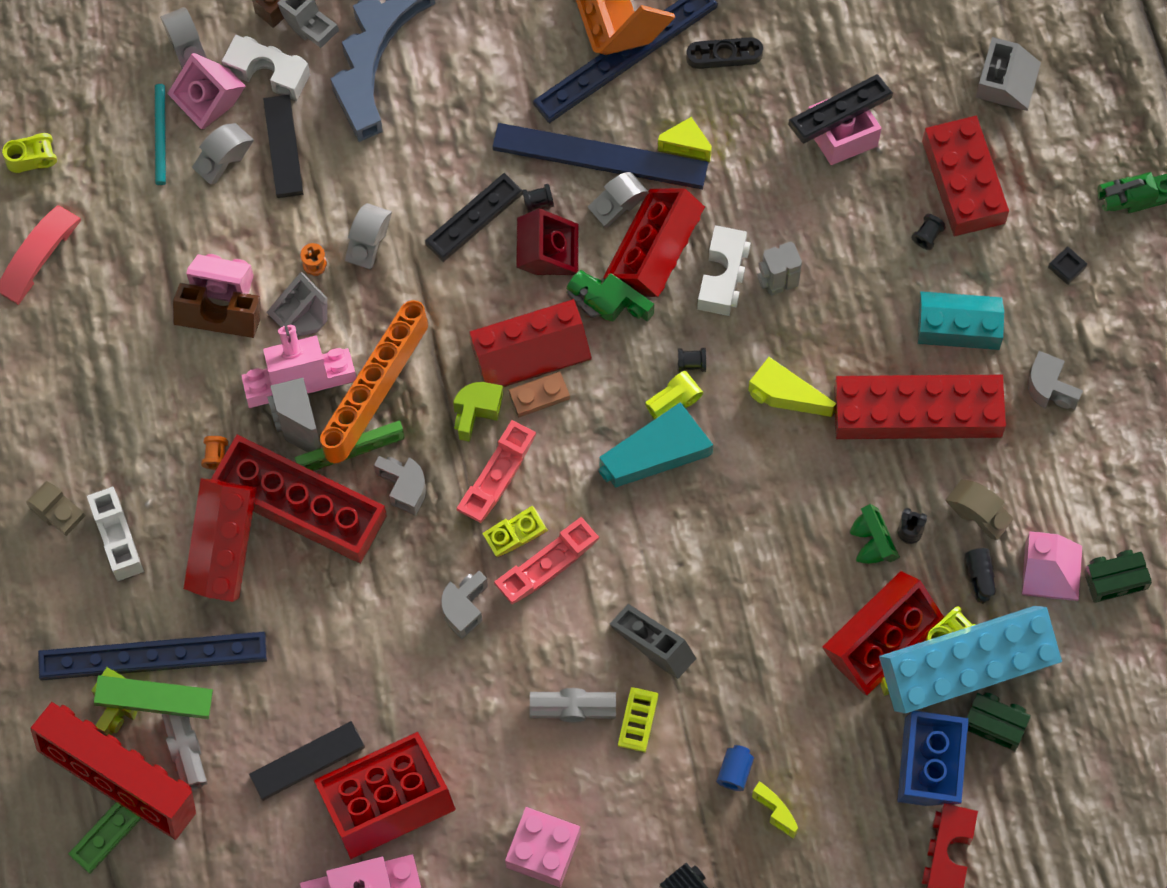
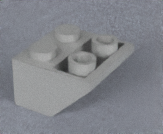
M992 37L976 98L1028 111L1041 62L1019 44Z

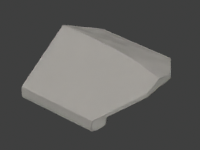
M300 272L269 308L267 313L280 327L285 326L288 335L287 325L296 327L297 337L317 333L327 322V297L303 272Z

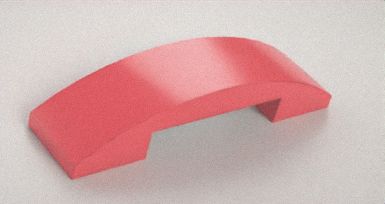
M59 205L51 210L31 231L13 256L0 279V294L19 305L34 285L33 278L61 240L66 241L80 223L81 218Z
M511 420L498 441L497 449L473 487H469L459 503L457 511L482 523L499 501L517 472L536 436L535 431Z
M580 517L561 531L557 539L521 566H514L494 581V584L508 601L514 604L559 575L582 556L599 539V536Z

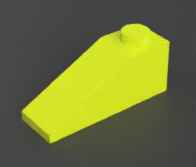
M770 357L766 359L749 381L748 391L751 397L761 404L765 402L770 407L832 417L835 413L836 403Z

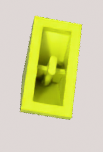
M692 117L660 134L658 138L659 152L707 162L711 160L712 146Z

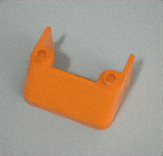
M576 0L591 47L594 52L603 55L648 45L675 19L674 13L643 5L634 12L631 0Z

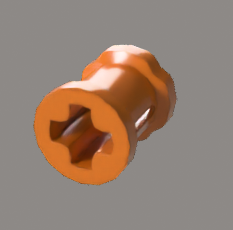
M316 243L307 244L302 248L300 254L303 269L307 274L313 276L321 275L327 266L324 249Z
M206 436L203 441L206 445L205 459L201 461V466L206 469L216 470L225 455V447L228 446L229 441L222 436Z

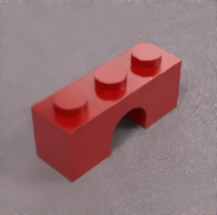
M944 803L941 812H935L932 828L937 829L936 839H930L927 856H931L932 860L930 867L924 868L921 883L925 884L926 888H964L968 867L952 862L948 857L947 848L954 843L971 844L978 815L977 810Z

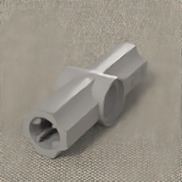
M579 688L562 689L560 692H530V718H560L564 722H582L586 718L616 719V692H586Z
M162 714L168 735L166 740L173 763H176L179 779L186 782L192 788V791L202 788V786L208 783L199 756L201 755L196 733L191 728L190 718Z

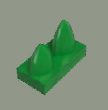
M872 504L861 508L862 514L854 521L850 534L857 537L873 536V539L862 547L856 561L872 564L884 560L891 563L899 559L900 556L879 508Z

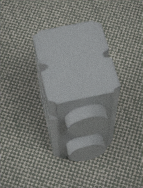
M790 241L779 245V248L773 247L765 250L762 262L758 263L760 273H757L762 289L766 288L772 296L783 292L784 288L789 290L798 287L802 260L795 244Z

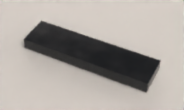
M876 74L789 119L788 125L804 144L892 98L893 92L882 78Z
M290 94L263 98L277 198L304 195Z
M503 173L425 240V245L444 262L522 195V189Z
M352 721L255 770L249 775L262 801L364 749L365 745Z

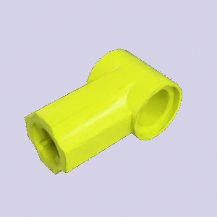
M683 371L670 380L665 389L646 401L645 406L655 420L680 402L685 408L690 407L702 397L703 391L688 372Z

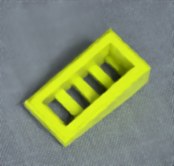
M634 687L630 688L618 747L646 753L658 702V693ZM640 700L650 703V706L634 703V701ZM632 710L638 712L647 713L648 716L646 718L637 715H632L631 713ZM629 722L645 725V730L631 727ZM626 734L643 736V739L639 741L626 738Z

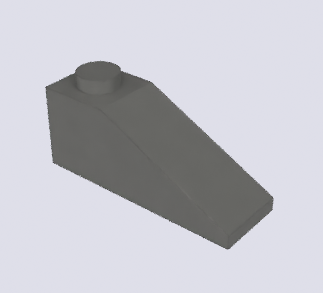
M627 604L610 623L614 630L639 651L677 679L697 659L685 639L630 604Z

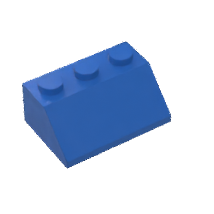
M912 711L905 717L897 802L922 806L962 803L969 718L922 711Z

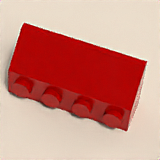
M685 188L649 189V194L642 202L603 277L604 280L611 273L644 297H659L665 288L672 270L677 265L678 258L688 244L692 231L700 221V216L705 208Z
M574 299L469 331L470 343L483 381L486 383L506 387L592 360L583 322Z
M205 478L200 479L183 589L207 598L234 602L240 597L257 487Z
M900 571L822 648L834 666L863 694L868 695L885 677L879 656L923 642L928 632L944 616L921 580Z

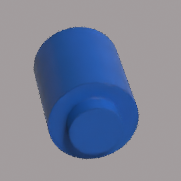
M740 745L727 748L716 780L719 785L734 791H744L754 760L750 750Z

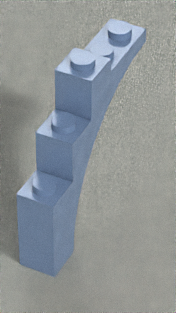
M360 0L357 4L353 5L354 16L362 33L352 34L342 41L343 53L351 69L342 70L330 79L332 90L358 142L383 132L381 118L374 101V83L378 64L389 41L406 22L419 12L434 5L435 0H386L382 4L380 0Z

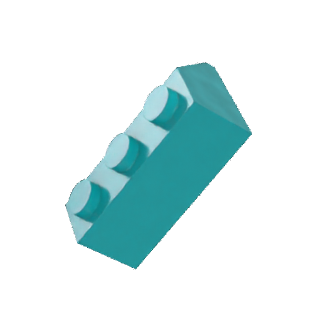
M920 291L917 344L1000 350L1004 334V306L1002 297Z

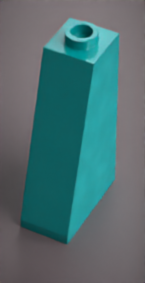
M680 402L600 456V468H598V471L607 483L611 481L616 488L709 457L713 454V443Z

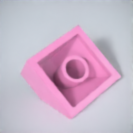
M194 53L187 60L167 94L200 129H205L234 106L246 86L229 68Z
M1029 531L1025 542L1022 595L1078 601L1082 546L1058 534Z

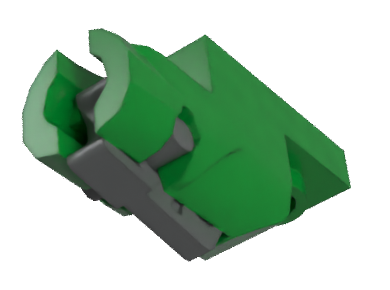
M1152 172L1099 184L1097 188L1099 200L1105 199V205H1102V209L1104 211H1118L1127 208L1128 213H1133L1167 204V174L1153 177Z
M580 270L573 276L566 288L568 290L566 292L571 300L574 299L576 305L590 318L601 316L605 320L613 322L625 307H627L628 312L637 319L643 318L647 322L654 315L653 302L611 273L602 283L600 279Z

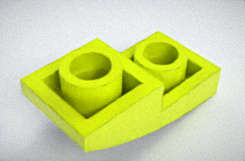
M530 506L510 520L505 518L482 534L495 556L499 557L534 540L547 532L548 529L536 509Z

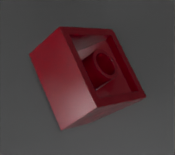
M540 208L517 217L516 268L534 275H575L578 272L579 224Z

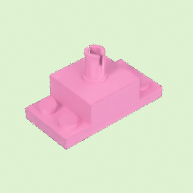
M287 325L289 336L286 334L285 326L281 327L278 330V334L282 344L263 349L267 369H252L247 374L241 375L249 408L269 403L267 397L272 396L271 385L304 378L307 394L354 382L357 377L349 349L336 348L326 354H322L317 336L298 340L295 326Z
M413 854L384 861L382 856L327 870V876L300 883L301 888H421Z

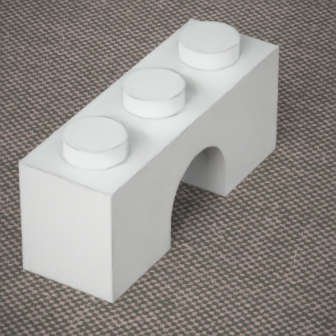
M235 35L222 60L223 66L229 68L239 79L249 82L252 75L259 69L272 70L274 72L270 79L272 91L280 95L290 94V98L295 101L298 100L310 76L308 63L302 57L297 55L289 56L274 46L266 47L258 44L255 39L248 36L243 38Z
M715 225L709 249V261L722 264L726 271L720 276L703 275L697 310L730 316L731 307H737L740 292L735 291L737 282L742 283L745 267L741 266L742 258H748L751 242H746V231Z
M114 487L88 495L87 499L103 539L104 548L116 580L120 581L144 572Z

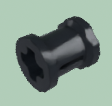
M544 184L543 188L531 191L522 190L527 213L532 212L533 209L545 206L554 207L549 184Z
M926 214L923 218L922 226L918 232L912 234L911 238L921 248L931 250L934 247V240L946 227L939 217Z
M678 348L679 373L684 370L699 369L702 372H706V348H701L699 351H683L682 348Z

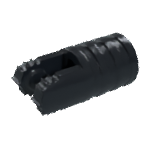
M910 508L904 509L897 532L901 541L906 544H914L921 539L927 521L926 514L912 512ZM910 524L916 526L913 531L907 530Z
M978 548L966 552L965 559L975 599L977 602L984 604L990 600L991 596L995 595V575L991 563L990 550Z

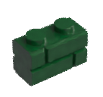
M1125 550L1116 555L1117 558L1106 560V557H1098L1089 562L1090 564L1087 565L1084 575L1094 603L1149 589L1152 580L1142 552L1133 553V550Z
M984 692L982 695L977 693L967 716L969 718L968 732L1016 752L1031 715L1026 714V709L1020 705L1010 704L1008 706L999 702V697L994 694Z

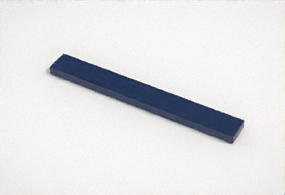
M678 0L664 10L674 13L675 19L650 44L608 55H598L534 99L533 105L550 124L715 10L718 3L715 0Z
M498 123L492 146L493 151L616 174L631 172L637 178L701 190L704 188L708 169L707 161Z
M265 632L38 651L40 680L101 676L106 667L118 674L267 662Z

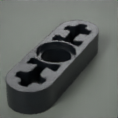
M753 37L697 41L688 46L686 61L689 66L695 69L754 65L762 59L763 44L760 40ZM738 47L740 48V57H736ZM748 47H753L754 55H749ZM721 48H728L731 50L732 55L724 59L719 57L717 52ZM713 49V59H710L709 50ZM696 51H700L701 59H696Z

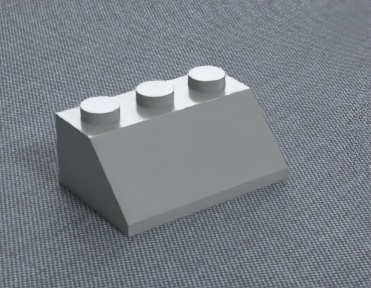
M304 378L271 385L272 396L267 398L277 432L282 431L286 441L306 452L321 448Z

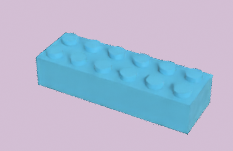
M1032 606L879 656L894 711L905 714L1062 662L1048 609L1042 606Z

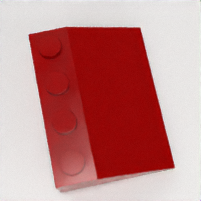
M419 732L413 733L314 779L315 785L350 859L456 810L449 790Z

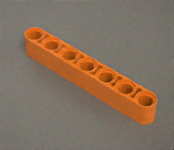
M411 300L401 306L321 433L320 443L327 461L340 463L349 456L427 331L428 321L425 308L421 302Z

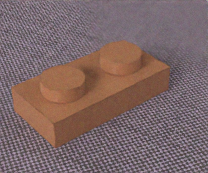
M561 372L509 389V395L518 418L570 399V394Z

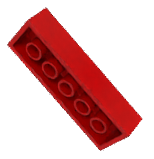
M1003 374L836 376L834 385L836 439L1003 437L1006 428Z
M238 434L235 436L211 480L257 487L253 512L360 564L387 517L384 505Z
M51 701L30 729L36 750L174 840L180 836L196 815L192 788L186 782L180 779L175 781L170 778L164 768L157 764L152 766L145 762V758L139 752L133 749L128 751L121 746L122 744L117 738L110 734L107 736L103 735L89 720L81 721L75 717V713L67 706H58Z

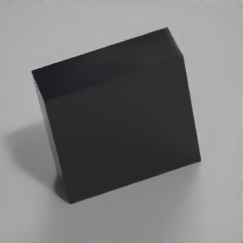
M1067 246L1049 263L1048 268L1069 285L1087 267V263Z

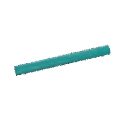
M164 84L155 85L156 185L166 184Z

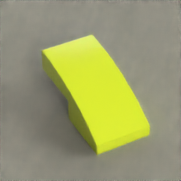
M759 781L753 790L752 798L773 811L769 823L794 839L798 826L789 809L773 791Z

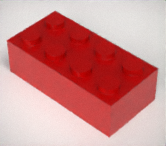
M977 115L925 128L922 143L953 236L1006 224L1009 208Z

